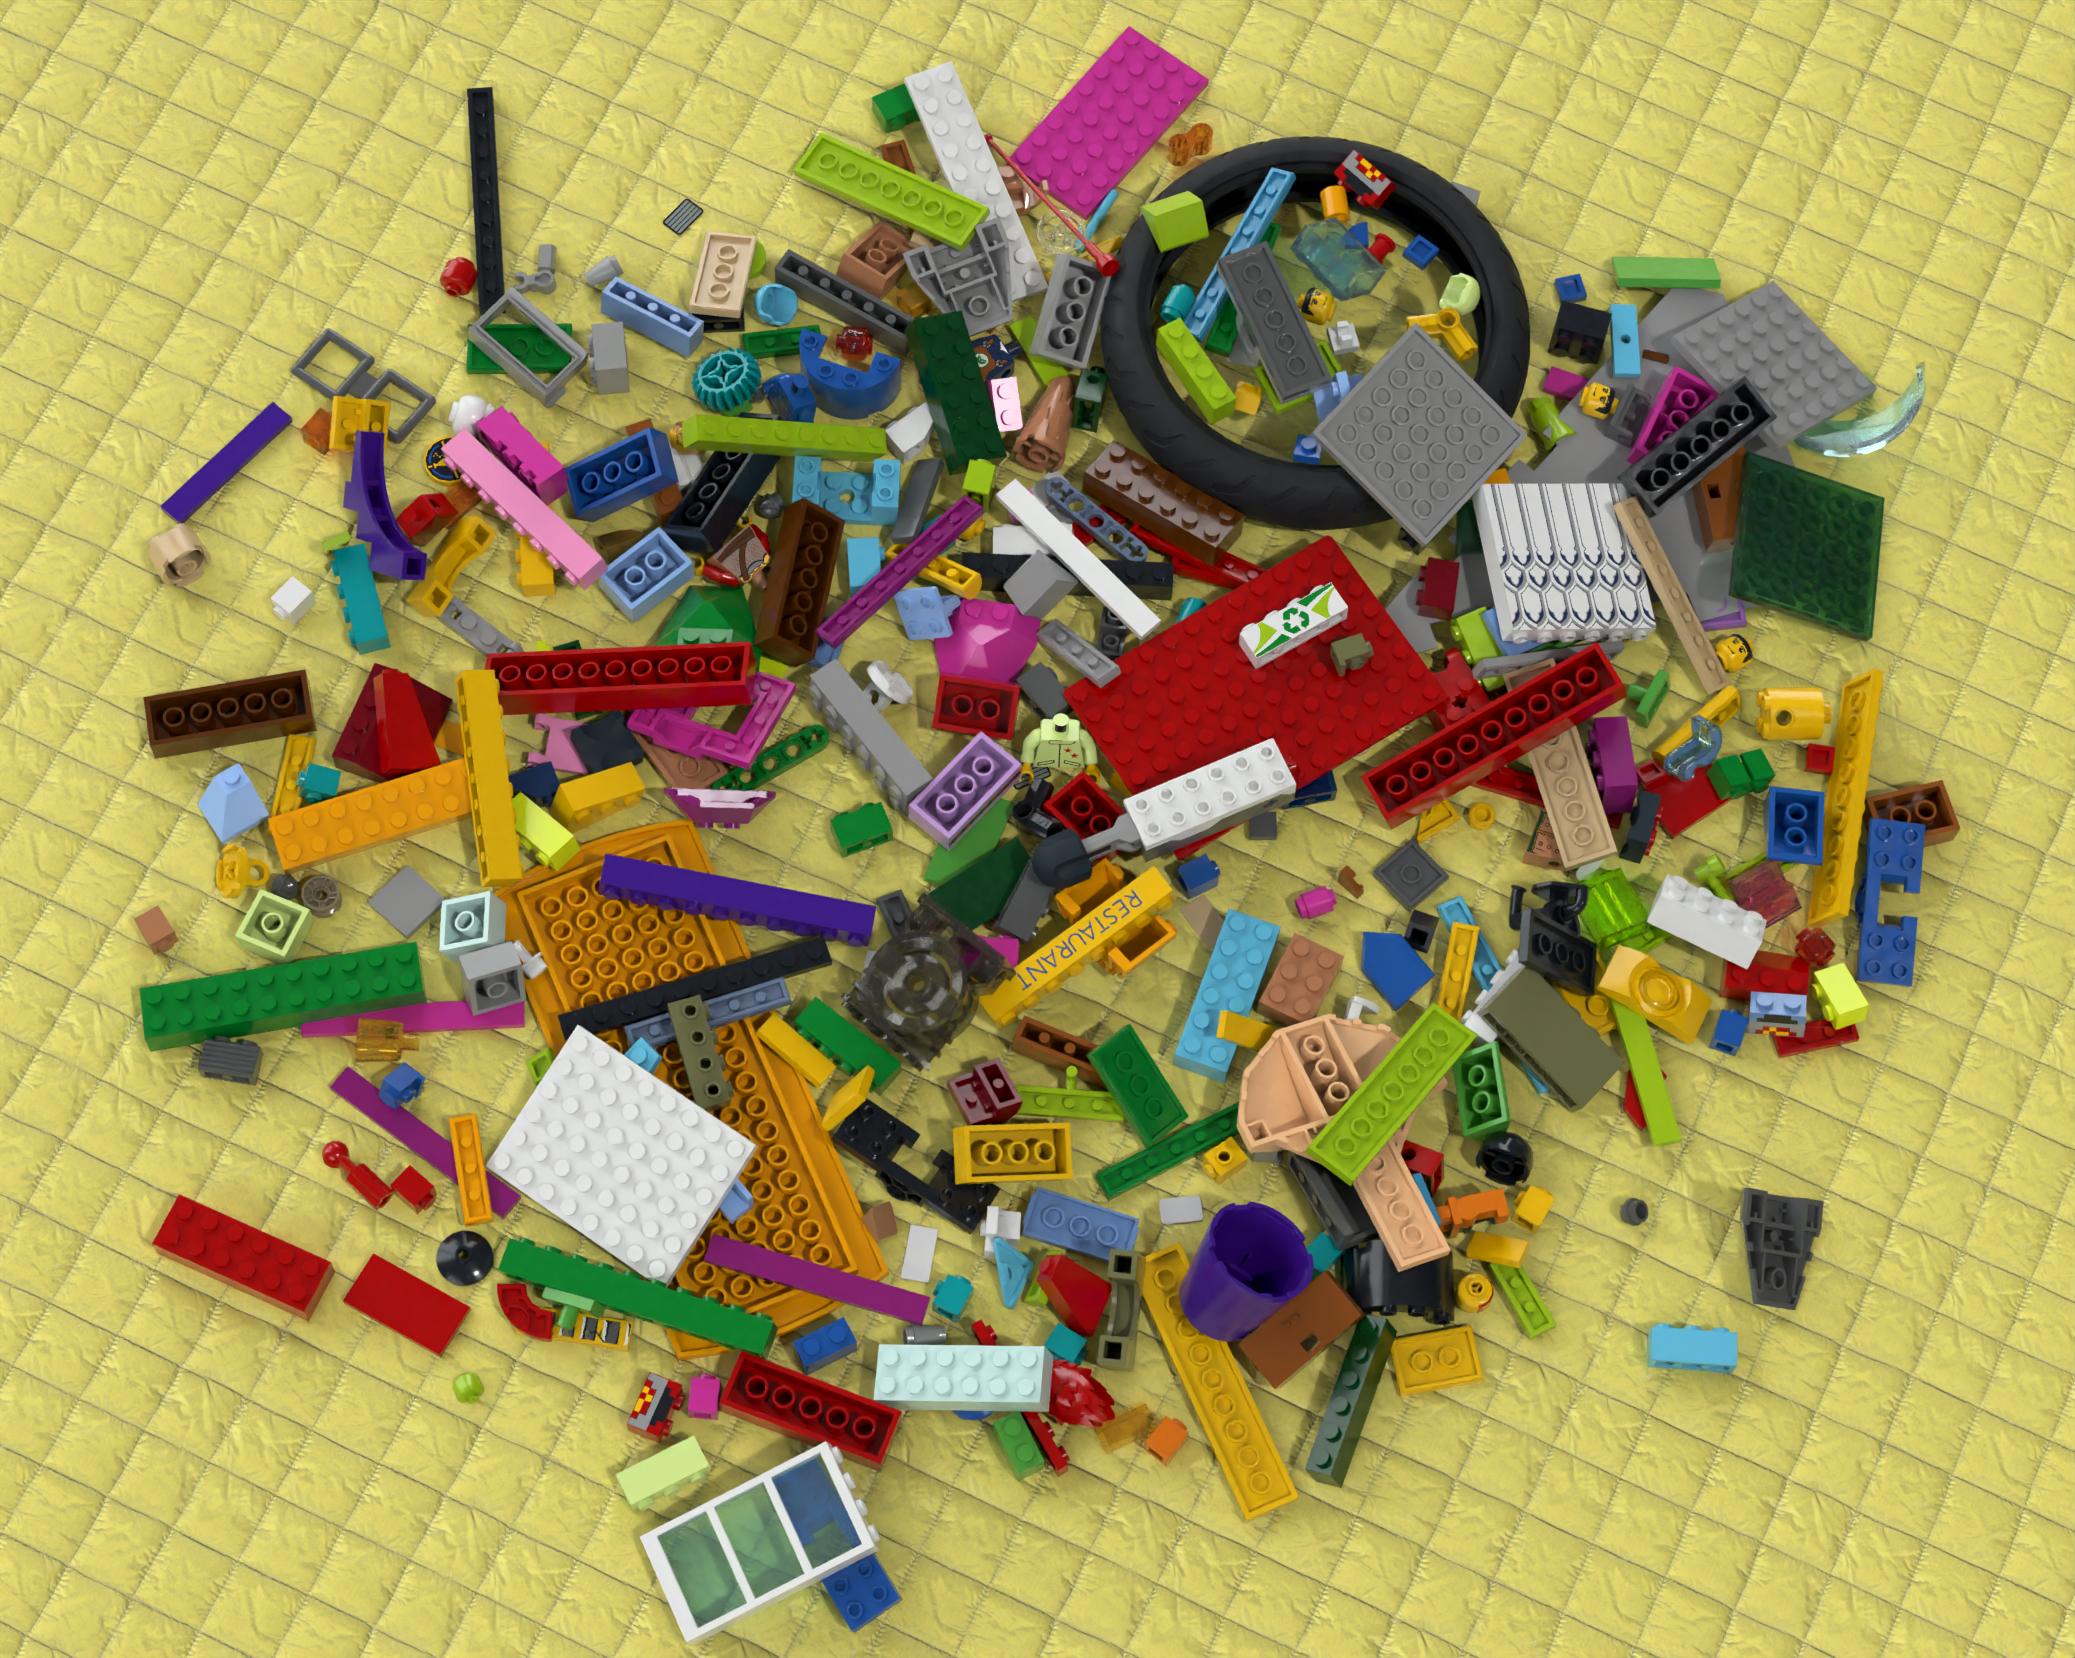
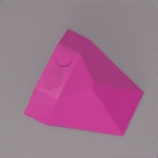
M964 597L959 598L961 604L948 617L953 634L950 637L934 638L940 674L947 672L1015 683L1019 674L1025 668L1031 653L1037 647L1038 637L1036 633L1040 630L1041 620L1036 617L1022 615L1016 605L979 599L968 600Z

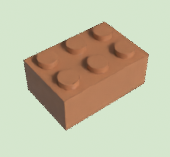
M1294 933L1259 1000L1257 1013L1285 1027L1316 1018L1342 967L1344 956Z

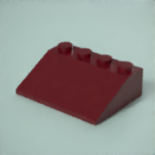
M374 663L332 757L337 769L381 784L410 774H381L373 678L380 675L382 670L392 668ZM410 677L432 740L435 742L453 700Z

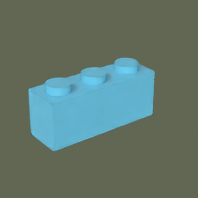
M1660 1323L1652 1326L1648 1332L1647 1367L1732 1373L1737 1366V1333L1729 1332L1727 1328H1713L1712 1331L1701 1330L1699 1326L1690 1325L1681 1329L1673 1328L1671 1324Z

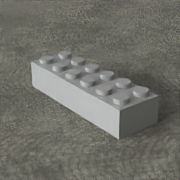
M835 658L810 675V703L817 712L822 711L826 716L825 721L833 732L836 730L842 736L841 741L848 751L853 750L856 753L858 763L863 770H869L872 773L876 786L881 791L885 790L889 794L892 806L897 811L901 810L907 817L909 815L908 805L933 781V778Z

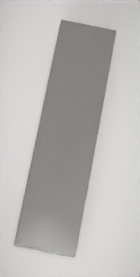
M1057 619L1036 633L1041 643L1100 688L1121 674L1120 667Z

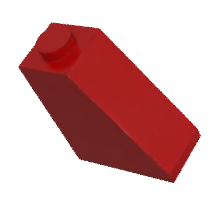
M1062 1254L1047 1255L1039 1266L1037 1283L1070 1330L1082 1337H1093L1111 1294L1112 1284Z

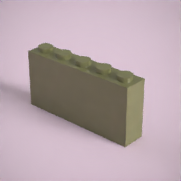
M1526 966L1517 969L1477 1012L1572 1113L1584 1108L1624 1064L1619 1058L1618 1052L1606 1045L1595 1028L1585 1023L1579 1011L1564 1001L1559 990L1550 986L1543 979V975Z

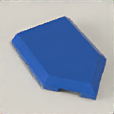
M1363 932L1361 971L1396 1012L1425 986L1435 974L1401 934Z

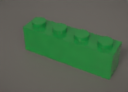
M817 997L794 1020L796 1032L806 1041H810L818 1047L817 1050L827 1059L832 1058L837 1062L839 1069L847 1076H856L867 1065L875 1070L869 1093L874 1091L881 1096L901 1073V1062Z

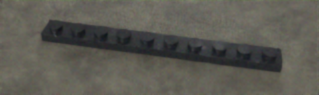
M492 87L467 89L480 315H484L505 294Z
M821 937L560 1014L558 1019L565 1042H567L577 1025L582 1026L594 1035L602 1034L668 1013V1003L700 995L703 1002L782 976L784 979L831 966L832 959L825 938Z

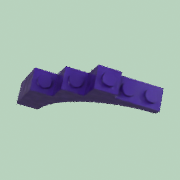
M356 430L351 481H345L343 508L358 512L356 538L372 543L369 570L402 580H425L427 554L414 547L404 536L396 522L389 502L384 475L385 433Z

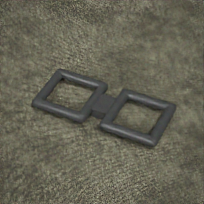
M327 328L293 365L291 373L332 401L333 396L345 397L347 394L357 399L375 400L390 381L394 382L423 402L398 431L388 426L387 438L397 444L402 443L436 404L435 397L393 369H387L379 379H376L367 373L375 362L374 357L331 328ZM329 341H332L362 361L337 390H334L304 370Z

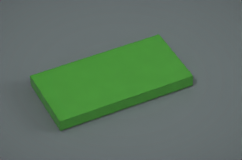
M1612 256L1611 265L1619 287L1719 289L1721 285V278L1714 258Z
M1000 798L950 851L939 843L924 875V881L941 886L996 851L1015 803Z

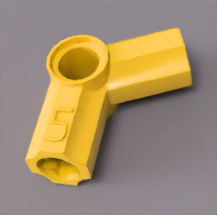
M1443 308L1437 314L1406 317V331L1414 323H1417L1431 338H1438L1444 341L1458 362L1468 360L1478 351V346L1460 323L1458 312L1452 308ZM1442 323H1449L1451 326H1445Z

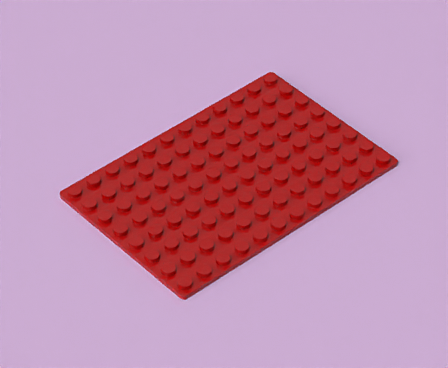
M1329 535L1324 536L1115 659L1113 662L1120 667L1121 674L1102 688L1085 677L1066 688L1063 692L1065 700L1132 796L1271 738L1274 739L1280 752L1295 758L1300 770L1296 782V791L1447 700V693L1343 551ZM1332 583L1348 606L1347 619L1255 669L1239 645L1242 629L1251 623L1257 624L1261 622L1272 611L1277 610L1279 612L1286 608L1288 603L1295 598H1304L1315 587ZM1362 633L1364 640L1370 642L1374 655L1368 657V662L1363 667L1356 670L1346 669L1345 675L1339 677L1330 656L1331 643ZM1246 821L1172 851L1177 860H1183Z

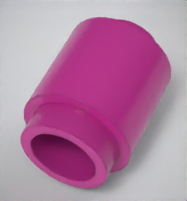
M1325 885L1302 893L1299 898L1294 899L1300 918H1308L1309 920L1334 911L1333 905L1337 904L1333 890H1327Z

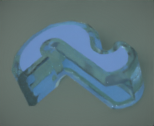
M1701 715L1691 718V729L1694 736L1669 753L1664 760V770L1684 782L1694 777L1696 767H1704L1710 764L1717 757L1721 748L1722 732L1720 727Z

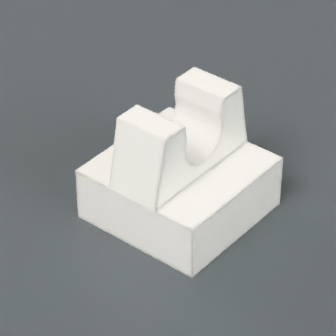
M1346 320L1337 322L1335 327L1327 328V337L1333 355L1359 351L1360 345L1353 323L1348 324Z

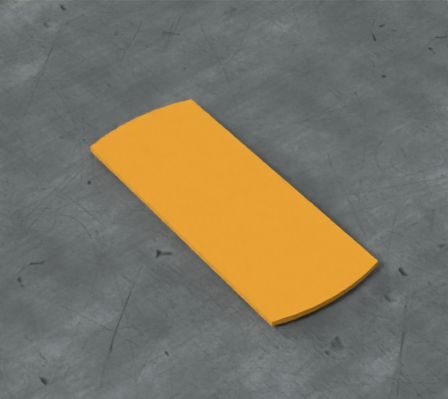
M685 819L656 823L618 832L579 846L581 850L558 871L550 865L545 867L540 864L525 872L522 879L514 886H503L493 893L506 903L505 941H512L514 944L519 940L532 956L541 952L543 954L541 959L548 966L533 980H530L524 972L523 978L525 991L549 1048L553 1049L556 1057L566 1043L558 1015L752 958L736 921H719L712 916L702 914L693 916L682 910H663L651 904L637 905L630 900L620 898L611 900L598 894L605 854L716 875L692 821ZM775 1010L715 1028L719 1044L715 1045L717 1055L722 1054L727 1070L722 1071L725 1081L730 1080L734 1097L730 1098V1106L709 1113L759 1146L738 1178L753 1196L754 1207L733 1224L718 1209L667 1288L676 1291L677 1287H681L693 1292L692 1296L700 1299L704 1295L719 1300V1305L728 1308L730 1304L738 1305L746 1309L745 1313L753 1316L757 1312L766 1314L773 1318L772 1322L778 1327L775 1338H778L820 1320L846 1304L705 1263L704 1258L713 1234L877 1282L887 1277L889 1271L874 1237L861 1220L864 1217L863 1211L830 1135L821 1126L823 1119L804 1076L755 1035L773 1013L776 1014ZM624 1027L595 1035L623 1055L630 1049ZM677 1041L654 1048L663 1058L653 1075L694 1102ZM644 1277V1279H645L646 1282H650L649 1279H647L646 1277ZM665 1328L678 1361L717 1356L736 1351Z

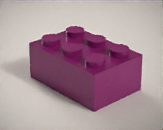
M1627 716L1594 718L1593 727L1588 729L1589 743H1585V754L1587 759L1591 760L1590 769L1605 814L1631 813L1638 788V780Z

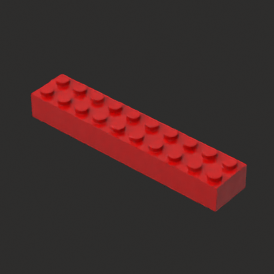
M751 642L490 653L487 654L485 670L495 671V679H498L500 685L498 702L503 708V715L752 705L757 661Z
M1596 642L1363 774L1361 778L1392 830L1627 697L1624 684L1600 645Z

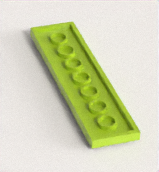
M824 133L819 134L793 169L797 177L961 251L966 248L976 234L975 226L984 223L990 215L989 207Z
M1432 1003L1307 1147L1306 1153L1351 1186L1463 1053L1471 1046L1477 1035L1435 1003Z

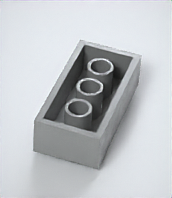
M1068 253L1057 255L1029 355L1074 370L1086 369L1102 314L1104 298L1108 293L1111 276L1104 277L1097 270L1096 263Z

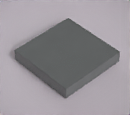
M1413 839L1407 842L1372 873L1381 885L1409 913L1448 881L1450 877Z

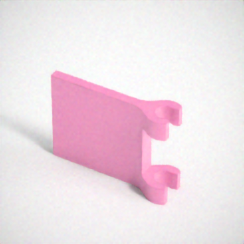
M545 713L536 714L534 729L541 731L549 730L545 755L529 752L527 768L529 769L551 761L555 771L588 776L589 773L570 740L571 730L588 725L589 723L559 719Z

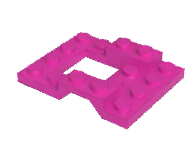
M755 672L752 699L756 700L736 735L692 721L699 707L634 710L627 721V726L630 730L652 737L653 744L700 760L706 755L750 770L796 692V683L762 672Z

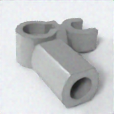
M541 244L539 246L538 273H533L532 275H527L524 272L515 273L516 281H524L521 285H514V288L520 294L532 290L533 292L548 295L555 291L557 285L553 274L555 273L557 248L554 245Z

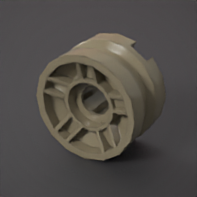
M317 875L311 877L302 887L301 896L305 908L310 909L312 915L318 918H328L334 912L339 911L342 905V895L337 882L333 878L326 875ZM322 893L327 896L324 900H318Z

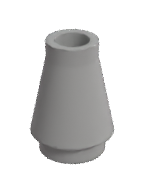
M607 255L593 268L584 273L590 287L612 281L615 276L618 277L624 274L615 255L611 257Z
M910 1323V1326L903 1327L904 1345H936L945 1343V1327L924 1324L920 1326Z

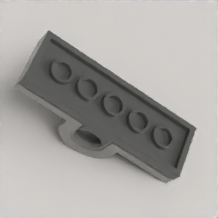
M1267 241L1220 258L1216 268L1238 312L1236 326L1243 349L1253 364L1263 365L1281 405L1329 387L1332 381L1330 372Z

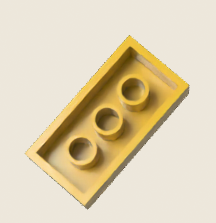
M1070 1123L971 1125L953 1128L956 1185L1045 1182L1073 1179Z

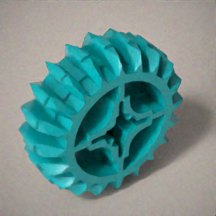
M729 347L727 351L720 349L719 353L715 355L710 352V358L708 359L702 358V365L696 366V372L692 374L693 381L691 383L696 398L705 408L710 407L713 411L719 409L725 412L727 408L734 410L737 405L743 407L745 400L752 401L751 394L758 393L757 387L761 385L760 378L762 375L756 359L748 351L744 352L740 347L734 351Z

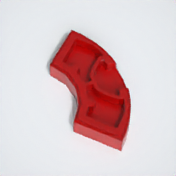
M497 1284L500 1306L508 1321L518 1331L530 1338L552 1342L553 1312L542 1310L532 1303L527 1294L526 1284Z

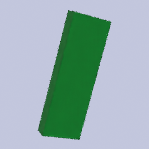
M810 325L742 334L744 351H748L754 359L800 354L799 339L802 328L821 334L820 326Z

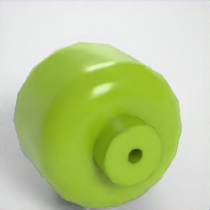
M464 1373L453 1383V1390L458 1401L461 1403L467 1401L470 1404L475 1403L479 1400L478 1396L484 1392L479 1376L474 1373Z

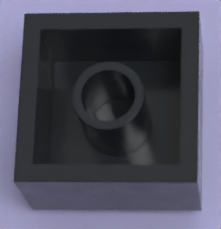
M1562 300L1548 352H1552L1560 357L1567 356L1578 359L1586 364H1598L1612 313Z

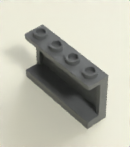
M1289 1151L1286 1164L1338 1251L1380 1237L1353 1184L1351 1186L1322 1164Z

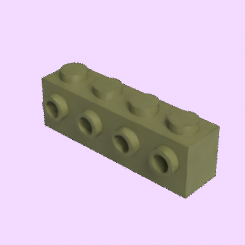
M700 995L668 1003V1013L694 1103L707 1112L730 1106V1098L734 1097V1092L730 1080H724L722 1071L727 1070L723 1055H717L715 1045L719 1044L715 1028H709L707 1019L711 1018L708 1003H702Z

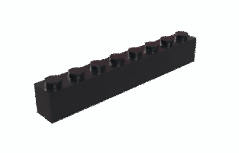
M962 552L961 565L981 575L982 586L980 591L1006 592L1003 588L1004 583L1031 556ZM1049 557L1078 580V583L1067 595L1096 597L1056 557ZM1099 559L1139 599L1171 601L1174 563Z

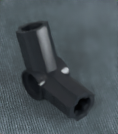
M1034 778L1024 799L1013 807L1012 815L1025 834L1035 835L1044 841L1049 836L1061 832L1064 826L1059 820L1043 812V804L1051 798L1055 789L1050 782L1045 781L1043 778Z

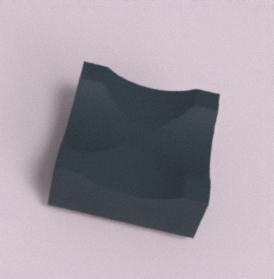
M620 710L614 711L596 722L571 730L570 740L589 775L632 762L634 766L643 763L644 753L628 729L625 718Z
M1644 790L1639 791L1637 806L1633 807L1630 815L1632 828L1628 832L1626 843L1622 846L1619 858L1640 864L1643 855L1649 856L1651 846H1653L1657 834L1656 827L1664 807L1659 805L1661 795Z

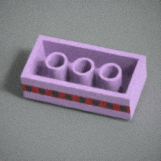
M980 731L908 805L909 819L950 851L1021 778L1022 764Z

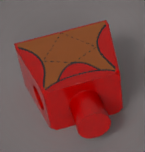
M443 493L422 494L403 510L396 518V522L411 540L425 547L459 512Z

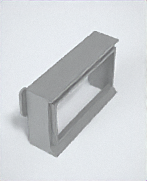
M512 286L483 316L468 328V339L537 398L546 408L552 407L565 394L566 389L564 386L587 364L588 352ZM511 304L574 358L548 385L484 331Z

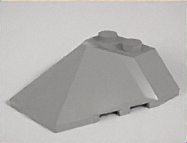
M999 217L976 225V234L963 251L944 243L928 249L926 244L903 253L912 279L942 313L962 310L970 337L1013 321L1009 243Z

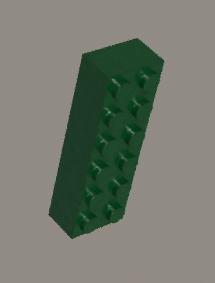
M962 310L914 319L905 329V334L949 475L966 473L970 460L984 459L990 461L992 465L998 466L1007 457V453Z

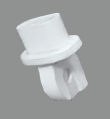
M519 940L513 944L519 958L524 962L522 970L530 980L536 978L548 967L541 959L543 955L541 952L532 956Z

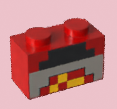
M1354 149L1334 172L1340 178L1337 183L1344 187L1348 193L1351 189L1358 194L1356 200L1365 208L1371 205L1378 210L1397 187Z
M650 1372L627 1422L628 1431L657 1443H661L663 1436L668 1437L674 1421L671 1420L674 1411H680L685 1400V1395L682 1394V1384Z

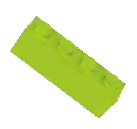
M1178 318L1158 328L1156 346L1210 424L1213 425L1234 414L1235 395L1182 319Z

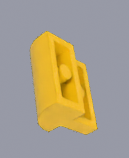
M333 396L329 449L354 453L356 430L378 431L385 433L384 455H386L390 402Z

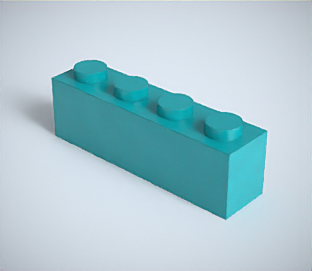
M365 543L333 550L335 561H331L334 577L340 576L341 584L336 585L340 600L345 599L347 607L342 608L345 622H351L353 629L348 631L351 646H357L359 655L391 648L372 570H369L370 561Z

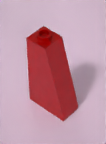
M398 669L382 670L380 675L373 678L381 774H413L441 765L409 674L399 673Z

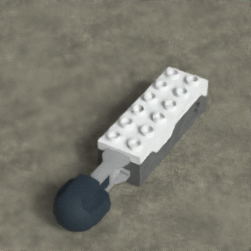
M1273 738L1123 800V815L1117 818L1114 826L1110 829L1083 840L1080 839L1075 830L1070 828L1049 836L1039 844L1033 853L1032 866L1034 873L1044 885L1062 889L1090 879L1093 873L1090 861L1118 849L1127 852L1139 849L1145 863L1294 801L1296 782L1300 774L1299 766L1293 756L1279 751Z

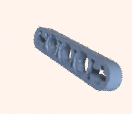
M1054 477L1047 481L1045 486L1046 499L1113 554L1125 561H1147V546L1066 480ZM1052 488H1061V494L1059 492L1052 493ZM1074 501H1079L1083 504L1084 508L1081 511L1075 512L1069 508V505ZM1093 517H1099L1104 523L1101 527L1096 528L1089 524V520ZM1113 533H1119L1123 536V541L1117 544L1112 543L1108 537ZM1133 551L1134 553L1140 551V557H1131V552Z

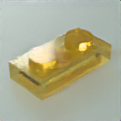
M1145 1403L1115 1417L1114 1420L1103 1423L1102 1427H1094V1431L1106 1455H1109L1152 1434L1157 1428V1424Z

